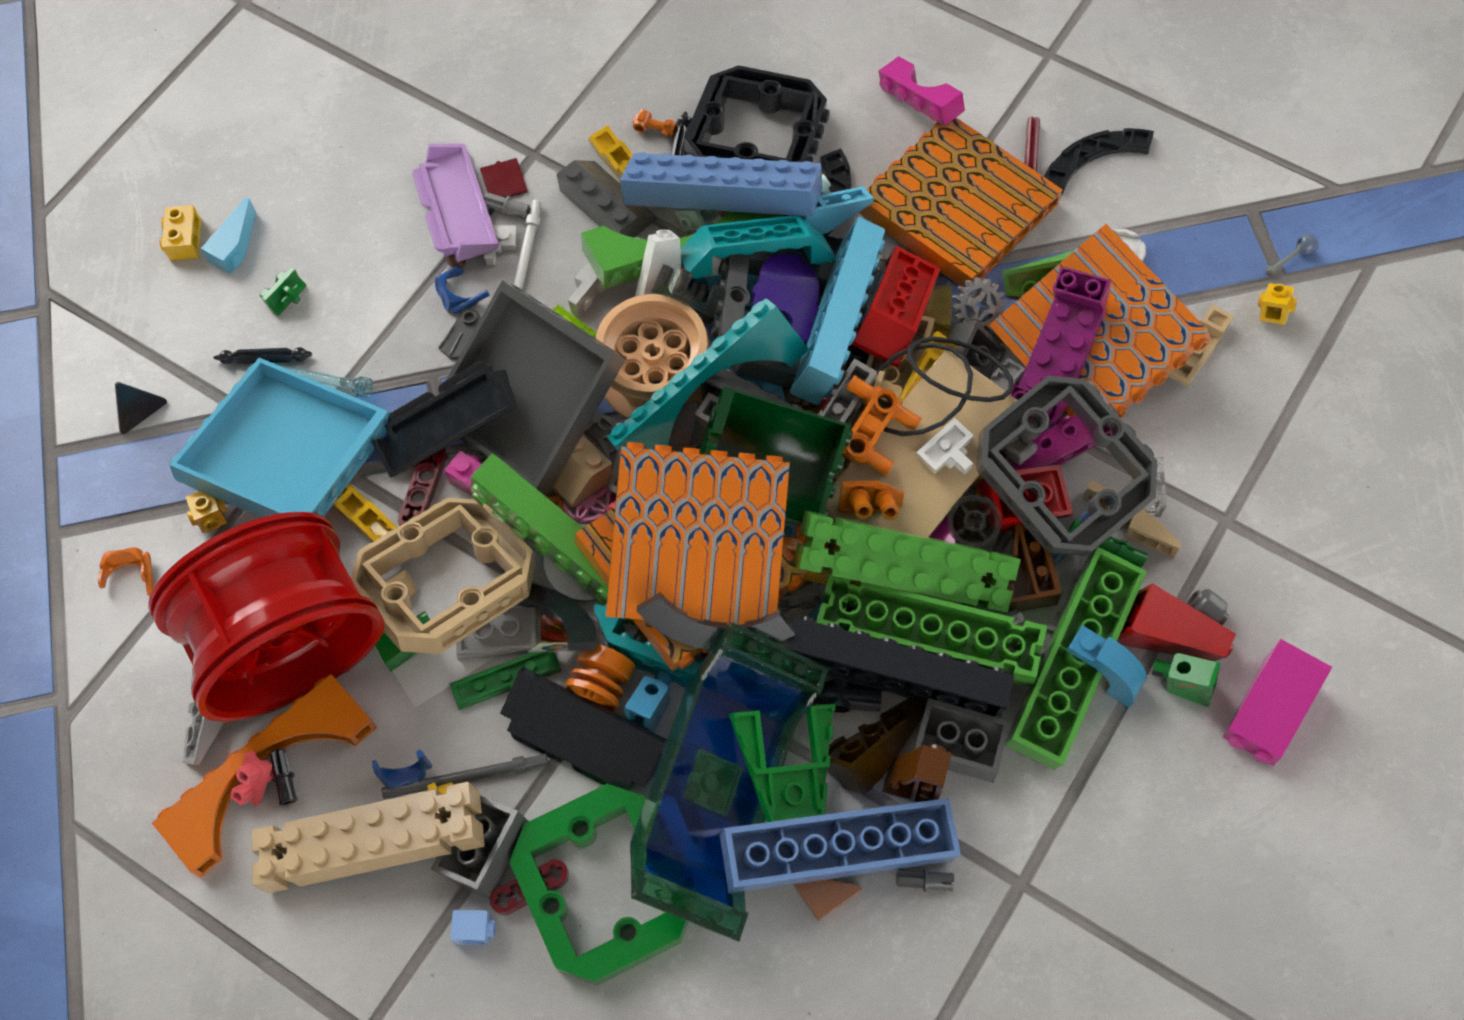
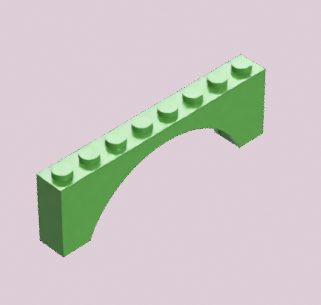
M728 211L715 224L782 217L784 215ZM605 226L581 232L582 251L604 289L639 279L647 244L646 239L622 235ZM693 235L680 238V249Z

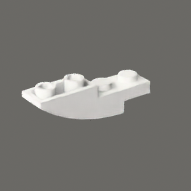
M590 263L576 275L577 289L568 299L570 311L577 317H580L584 311L591 307L593 299L598 293L604 291V287Z

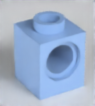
M453 910L450 940L454 944L490 945V938L494 937L496 933V920L492 919V915L488 910Z

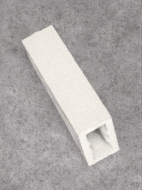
M659 230L656 234L648 235L635 297L647 294H660L674 297L683 302L680 238L671 230Z

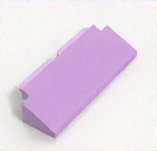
M428 144L425 163H420L419 168L413 170L412 176L421 205L430 210L426 212L425 218L435 249L443 252L444 257L455 254L457 262L498 249L499 243L466 145Z

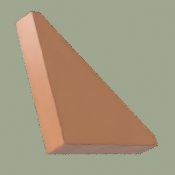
M828 879L793 884L818 921L862 891L860 885Z

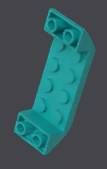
M795 215L703 225L680 249L681 263L688 278L702 279L705 276L713 275L712 257L726 258L734 254L751 255L754 252L760 251L776 252L779 249L803 248L811 264H825L829 261H835V255L823 234L801 216Z
M595 604L594 606L597 622L607 647L629 658L635 664L636 669L655 676L658 671L666 672L672 677V682L712 697L716 696L720 690H730L749 681V659L741 652H722L715 670L712 669L710 664L697 661L696 663L692 662L684 669L678 667L672 671L650 642L643 644L635 641L636 639L633 636L625 633L622 618L605 616L606 604L604 606Z

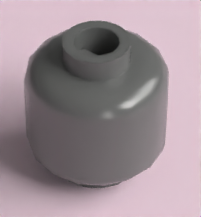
M1210 589L1195 591L1186 603L1220 625H1223L1228 619L1229 614L1226 613L1228 608L1227 602Z

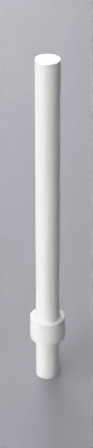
M539 200L532 201L530 214L527 215L525 221L526 232L514 280V285L520 289H523L535 231L539 229L541 219L539 214L542 202Z

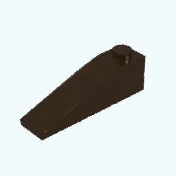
M908 698L882 713L880 716L881 720L869 725L864 723L857 727L859 732L847 739L841 736L829 745L828 756H831L830 767H827V771L847 790L861 795L872 790L873 786L884 777L923 718L927 703Z

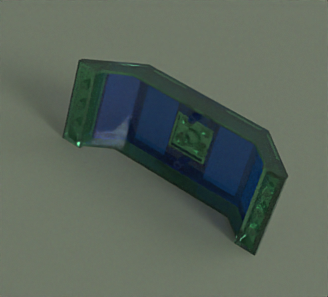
M733 622L728 624L687 684L630 842L631 899L740 942L749 914L746 912L745 891L729 893L720 834L724 828L765 823L766 819L729 714L760 711L766 768L784 766L797 723L816 696L821 694L829 670L828 667Z

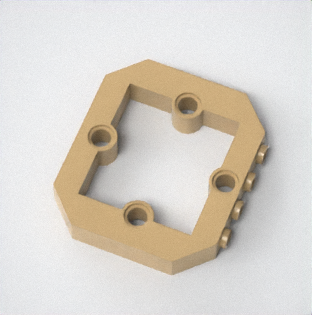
M446 498L358 551L351 579L360 595L371 599L376 604L385 622L384 632L401 652L441 654L529 597L535 570L533 550L514 533L506 522L499 521L492 514L493 510L488 505L484 504L482 506L474 499ZM463 526L471 535L476 559L482 563L496 561L505 570V573L482 588L470 586L462 589L457 595L458 603L425 624H422L412 613V602L407 586L398 581L387 584L381 576L410 558L423 556L428 547Z

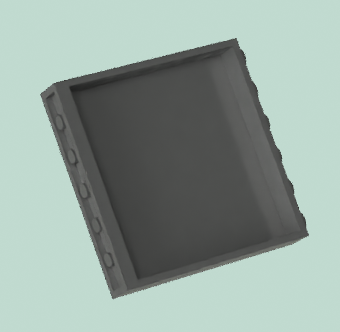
M502 280L446 380L477 362H485L487 366H492L494 371L505 369L517 408L460 440L470 442V448L480 454L485 453L487 456H490L493 453L538 491L549 493L626 358L516 285Z

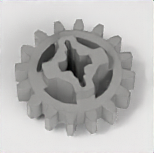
M976 277L974 278V283L971 280H966V287H957L960 294L953 295V298L957 300V304L951 305V308L957 309L953 317L961 318L959 324L977 321L983 328L991 330L989 324L997 318L998 314L1001 315L1004 312L1000 310L1001 306L1006 305V302L1000 300L1004 292H997L996 290L999 285L991 284L990 279L982 281L981 278ZM975 290L974 294L968 296L970 292ZM977 301L981 303L980 308L976 306Z

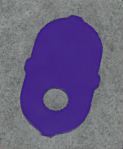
M795 254L775 255L764 262L759 272L757 284L752 289L754 297L752 308L755 304L767 298L782 314L789 318L792 328L804 343L811 334L813 320L819 310L816 305L819 282L814 271Z

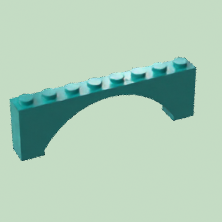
M765 298L763 301L755 304L752 311L744 318L737 320L728 332L716 338L705 352L694 357L691 364L683 371L676 373L666 386L655 391L651 399L643 406L637 407L628 419L616 425L607 438L619 452L621 447H627V442L644 444V449L655 450V445L668 446L672 427L683 404L712 375L730 366L757 360L784 362L791 367L809 349L780 310Z

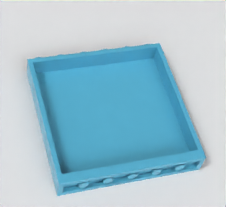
M258 358L247 369L246 374L241 380L234 384L231 392L225 399L218 403L217 408L209 418L203 421L199 430L188 439L183 449L172 458L169 466L176 481L260 518L286 512H310L324 517L375 448L372 441L383 438L388 432L384 425L388 424L389 411L262 358Z

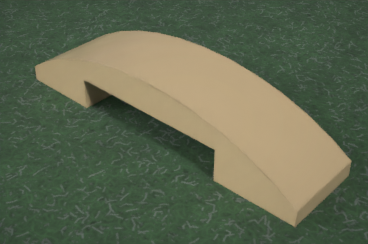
M1212 304L1200 321L1209 330L1211 338L1208 339V345L1199 352L1195 350L1188 356V361L1181 368H1174L1167 375L1179 383L1188 386L1222 338L1234 316Z

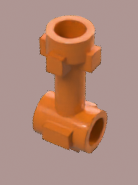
M644 109L635 115L633 119L635 131L645 133L648 127L662 131V136L674 137L677 123H674V120L668 119L662 122L651 119L652 114Z

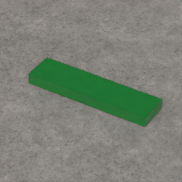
M531 652L449 683L458 709L462 710L509 692L518 671L522 667L545 678L561 672L555 652Z

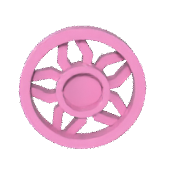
M606 486L597 491L600 492L598 495L595 496L594 493L573 508H576L575 514L568 509L567 506L569 505L562 499L564 511L577 523L590 524L607 513L610 493ZM604 496L607 499L606 506L601 502ZM590 512L597 513L595 516L586 517Z

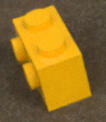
M194 205L165 207L164 217L161 218L163 237H160L159 240L161 250L166 253L170 260L199 258L201 217Z

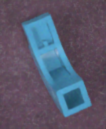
M1082 625L1066 651L1102 673L1110 684L1106 694L1130 708L1146 682L1147 674L1144 667L1128 649L1111 637H1108L1106 640Z

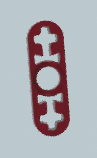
M553 859L538 866L544 879L552 874V868L556 867L558 871L563 869L559 873L560 879L555 880L553 877L545 880L548 885L546 886L548 891L559 889L569 879V870L561 860ZM517 879L498 887L490 896L491 907L497 914L503 916L509 915L528 905ZM516 887V891L522 900L518 901L514 896L507 901V907L504 908L502 905H497L500 902L499 897L504 894L507 898L513 896L514 892L512 889Z

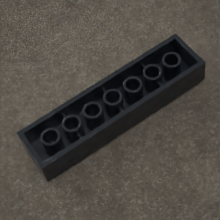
M807 616L794 617L792 626L795 629V635L788 638L784 654V665L925 703L930 698L997 718H1001L1008 708L1015 675L1008 674L1005 669L998 667L988 669L981 667L976 661L964 660L962 662L953 659L951 655L946 653L932 654L925 652V649L919 646L910 645L906 647L898 645L897 641L889 638L879 640L872 638L870 634L863 631L849 632L843 630V627L837 624L816 623L815 619Z

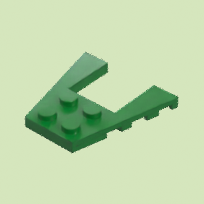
M835 704L806 707L812 763L766 768L760 711L729 714L767 822L825 815L828 789L826 773L827 767H830L831 756H828L830 739L833 738L834 726H831L832 713L836 708Z

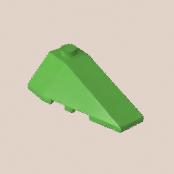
M1073 251L1003 270L1002 275L1006 296L1022 297Z

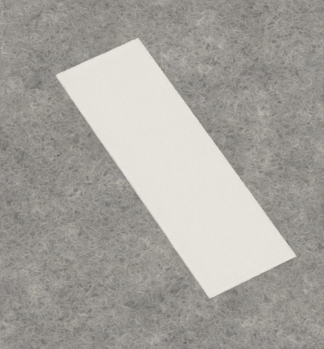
M537 609L538 630L548 624ZM454 644L441 654L420 653L392 671L416 708L450 686L449 683L464 678L497 656L458 660L456 644Z

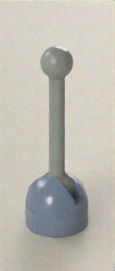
M1305 233L1297 240V249L1274 266L1267 267L1266 274L1269 276L1274 275L1278 268L1299 253L1310 254L1319 248L1317 239L1311 233Z

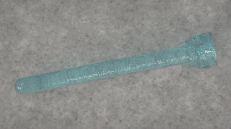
M276 364L319 383L351 389L356 396L368 398L372 391L373 382L371 378L360 376L352 380Z

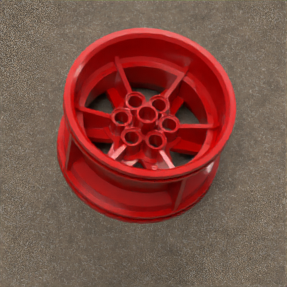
M286 512L265 516L238 525L209 539L190 551L171 566L156 583L149 597L148 609L157 628L163 634L170 636L174 641L183 645L193 665L192 677L194 681L191 687V695L203 717L212 721L231 722L254 718L284 708L300 696L308 694L314 689V685L320 679L327 678L330 674L336 679L347 673L364 659L380 640L385 627L384 619L376 604L371 599L361 596L340 559L339 552L341 546L339 537L334 531L332 524L325 517L310 512Z

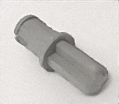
M486 193L483 197L487 207L500 210L504 215L508 213L526 219L527 215L530 214L531 205L512 200L510 196L504 198Z

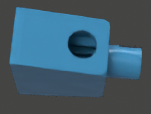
M658 671L655 678L644 676L625 706V718L655 732L670 702L669 684L672 681V677L663 671Z

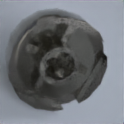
M975 494L966 495L958 499L951 507L947 516V528L951 537L958 544L982 548L989 545L998 536L1002 521L1001 513L991 499Z

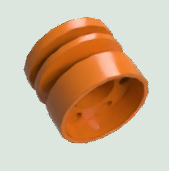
M596 644V650H580L576 662L582 669L574 668L571 670V678L566 681L564 687L573 691L577 696L593 701L610 711L617 710L620 704L619 699L624 695V690L619 685L629 684L636 668L635 664L623 654L603 645Z

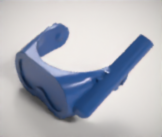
M454 267L435 278V288L442 300L443 306L446 311H452L453 314H457L473 305L475 306L479 301L490 296L489 292L485 290L473 297L463 298L454 295L447 289L446 280L462 275L464 272L462 267Z
M420 749L416 751L418 761L411 766L398 769L380 768L377 760H373L372 767L375 775L386 787L397 788L423 780L426 776V770L432 768V763Z

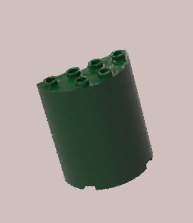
M724 386L718 396L717 406H714L699 454L711 455V450L728 452L727 457L738 458L739 453L755 454V459L766 460V456L783 457V462H790L785 520L802 525L805 510L828 516V509H826L828 498H833L837 486L836 483L832 482L835 472L840 473L843 468L845 457L842 456L844 447L849 446L853 431L850 430L851 424Z

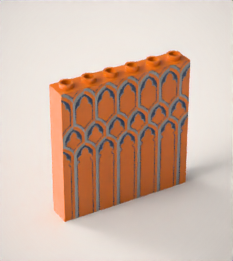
M1107 224L1103 225L989 324L993 332L1026 368L1055 298L1052 288L1061 266L1111 280L1105 315L1079 379H1086L1089 384L1096 386L1100 391L1102 399L1117 410L1119 418L1126 414L1127 408L1135 402L1137 404L1147 396V391L1151 387L1161 385L1168 378L1167 374L1174 368H1181L1188 361V356L1195 350L1199 352L1204 349L1209 343L1208 339L1211 338L1209 330ZM1067 406L1065 413L1070 417L1076 415L1073 412V410L1069 406Z
M627 442V447H621L605 616L644 620L637 612V605L659 592L676 607L686 612L688 616L701 621L705 619L714 622H724L727 625L744 624L745 621L759 619L776 612L790 462H783V457L766 456V460L755 459V454L739 453L738 458L727 457L728 452L711 450V455L699 454L700 449L683 448V452H673L671 446L655 445V450L644 449V444Z

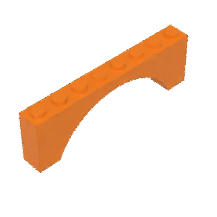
M330 674L327 678L320 679L314 685V689L308 694L297 698L293 702L292 707L285 713L274 717L270 725L262 732L251 736L243 748L232 752L226 758V762L220 767L209 771L204 776L203 781L196 787L186 790L181 795L180 800L173 806L162 810L152 824L188 870L201 878L223 859L221 849L222 826L226 811L232 800L230 797L231 791L238 783L236 777L237 769L243 765L246 753L252 750L257 758L262 761L270 757L271 751L285 749L289 746L312 740H336L356 746L371 734L377 726Z

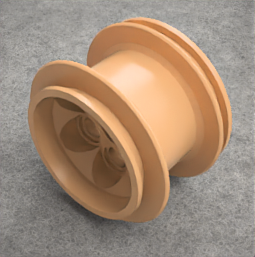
M647 294L625 300L605 316L598 328L596 339L626 358L605 395L606 401L618 414L628 419L637 407L643 406L651 399L655 391L666 386L676 373L683 371L691 364L694 357L702 354L710 347L707 330L699 315L689 305L674 297ZM675 367H681V368H682V369H680V370H673V368H675ZM632 372L637 373L636 375H629ZM654 381H661L658 384H652ZM701 385L689 396L685 403L696 401L700 402L699 406L701 405Z

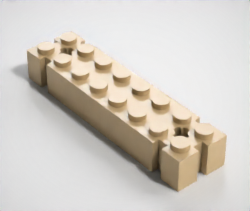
M469 782L446 786V794H441L436 789L285 822L283 830L274 825L253 829L252 852L259 856V861L252 863V885L269 894L289 889V882H293L301 887L452 854V846L458 847L461 851L484 847L483 824L475 818V815L482 814L480 791Z

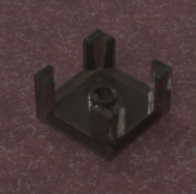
M663 264L651 292L672 298L691 307L697 314L713 318L718 301L721 300L725 290L714 285L706 303H704L703 300L709 289L708 285L694 281L690 291L686 290L692 278V273L683 268H677L670 286H667L674 269Z

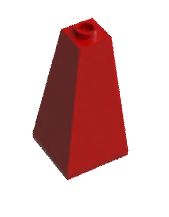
M1152 583L1138 591L1117 642L1124 646L1171 655L1180 653L1215 662L1227 658L1234 648L1232 642L1236 634Z

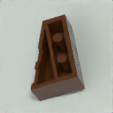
M1022 523L1016 524L1011 537L1010 555L1021 560L1016 581L1009 579L1007 589L1013 591L1008 612L1014 609L1021 612L1057 605L1062 591L1051 553H1048Z
M931 744L929 746H920L897 757L887 771L882 792L915 802L939 799L952 753L946 752V748Z

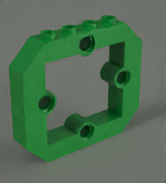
M605 784L524 824L509 861L557 971L597 986L681 944L695 905L693 895L697 894L694 885L690 878L684 880L680 871L685 868L678 852L672 854L668 844L672 843L666 827L660 829L656 819L660 818L654 802L648 804L643 795ZM627 813L643 847L641 853L643 862L649 871L656 874L672 909L643 924H640L633 917L621 918L614 925L613 939L577 956L562 922L568 915V905L560 893L547 890L535 857L570 840L577 847H589L596 840V827ZM581 825L589 827L587 834L580 837L574 834L576 828ZM655 850L664 852V857L659 862H653L649 859L650 854ZM552 901L559 902L557 912L554 914L546 913L545 909L548 903ZM628 927L636 929V936L632 940L625 941L621 938L624 929Z

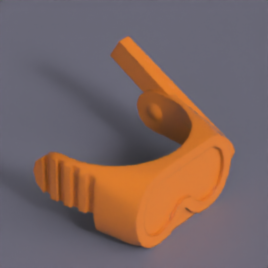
M130 547L122 550L107 551L103 554L99 565L101 570H99L100 574H98V585L101 589L106 587L107 579L114 570L125 565H137L141 567V578L146 584L147 596H150L154 584L149 552H143L139 548Z

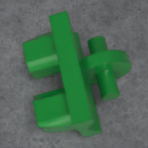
M289 268L287 272L281 271L276 276V283L271 288H265L259 294L264 303L276 316H279L291 302L298 304L301 301L298 295L307 286L293 268Z

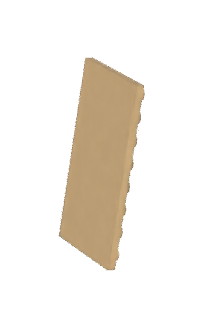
M945 350L927 371L926 375L949 389L965 394L968 380L965 365L959 357L951 351ZM970 366L973 372L971 396L993 397L1002 395L1005 392L1001 387ZM922 378L902 401V406L922 418L915 429L921 430L942 421L958 406L962 398L950 395ZM1008 395L1004 400L994 402L966 400L961 411L945 425L921 435L902 437L883 431L874 444V450L894 462L892 468L885 476L867 463L863 465L852 461L836 480L837 486L833 498H828L826 505L828 516L833 518L834 521L838 517L930 537L980 475L977 472L980 432L1014 404L1017 399L1012 395ZM956 418L974 435L973 440L964 447L968 451L965 456L973 463L972 469L963 475L954 466L950 469L945 465L934 474L916 457V452L950 421ZM894 419L892 421L889 420L886 425L888 428L899 431H911ZM880 481L881 484L891 485V488L904 491L902 507H899V516L894 520H886L882 513H874V515L867 519H859L856 514L838 512L842 482Z

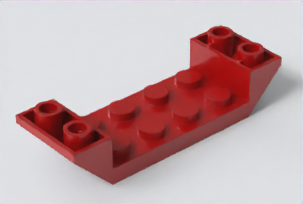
M898 246L893 247L889 254L883 277L867 315L859 326L852 345L885 362L894 354L909 347L941 269ZM904 355L896 358L891 365L898 367Z

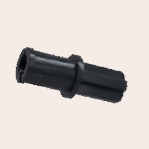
M285 749L271 751L270 758L274 773L272 781L276 783L279 805L295 803L298 801L292 779L295 775L290 770L287 751Z

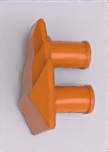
M844 481L841 485L837 511L856 514L859 519H867L874 515V513H882L886 520H894L899 516L898 512H900L899 507H902L904 491L891 488V485L881 484L880 481Z

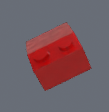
M1061 465L1015 470L1024 482L1035 481L1042 485L1045 490L1043 503L1057 519L1073 515ZM982 478L977 483V488L989 534L1013 531L1015 525L1020 524L1021 521ZM1023 492V497L1026 501L1034 502V496L1030 492Z

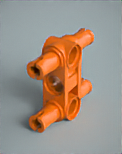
M854 375L846 389L865 400L866 407L851 429L853 431L851 442L856 441L861 444L862 452H853L849 444V446L844 447L843 454L848 460L856 461L863 465L867 463L886 476L894 462L874 450V444L889 420L892 421L894 419L912 431L916 429L922 418L902 406V400L897 398V395L892 390L883 389L880 386H875L874 388ZM878 399H887L890 407L888 409L881 408L878 404Z

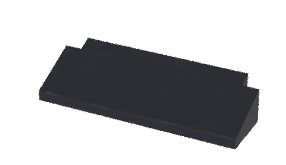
M477 362L441 383L438 387L440 394L435 396L432 392H425L389 413L388 424L384 425L389 436L372 441L389 477L397 476L517 408L506 370L494 371L493 367L487 366L485 362Z
M525 667L518 671L500 712L501 715L511 719L507 731L511 733L513 739L542 754H546L557 762L564 760L569 762L575 771L602 785L610 784L625 790H629L634 783L642 787L647 785L656 774L667 742L666 738L593 701L577 696L573 691Z

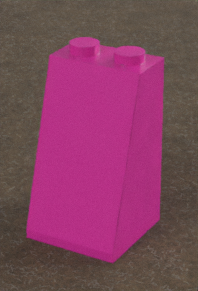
M1280 639L1263 660L1223 738L1228 740L1232 747L1246 750L1253 754L1257 761L1274 766L1282 758L1329 675L1332 666Z

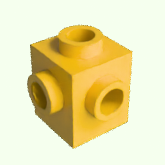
M1269 283L1265 293L1261 292L1259 296L1258 307H1261L1260 321L1285 325L1290 312L1294 313L1296 310L1298 299L1294 298L1295 287Z
M201 491L186 496L190 511L186 512L192 526L198 525L202 533L215 530L227 523L224 513L228 512L224 501Z

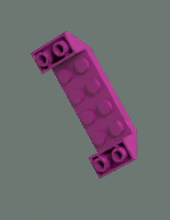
M1061 266L1052 288L1055 298L1020 384H1013V392L1010 395L1019 400L1047 376L1079 379L1105 315L1111 280ZM1064 400L1047 413L1050 424L1054 425L1066 410L1068 405Z

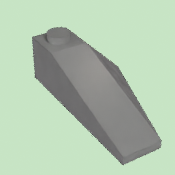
M193 702L189 704L188 713H191L193 721L186 730L183 763L199 766L224 722L212 721L203 717L196 703Z

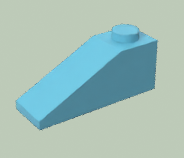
M864 186L820 195L813 217H801L821 234H825L872 204L874 198Z
M245 197L201 248L208 262L230 274L236 267L241 265L246 257L256 216V211L249 198Z

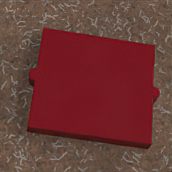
M517 158L503 162L497 161L496 164L480 168L487 193L506 198L507 196L513 197L528 192Z

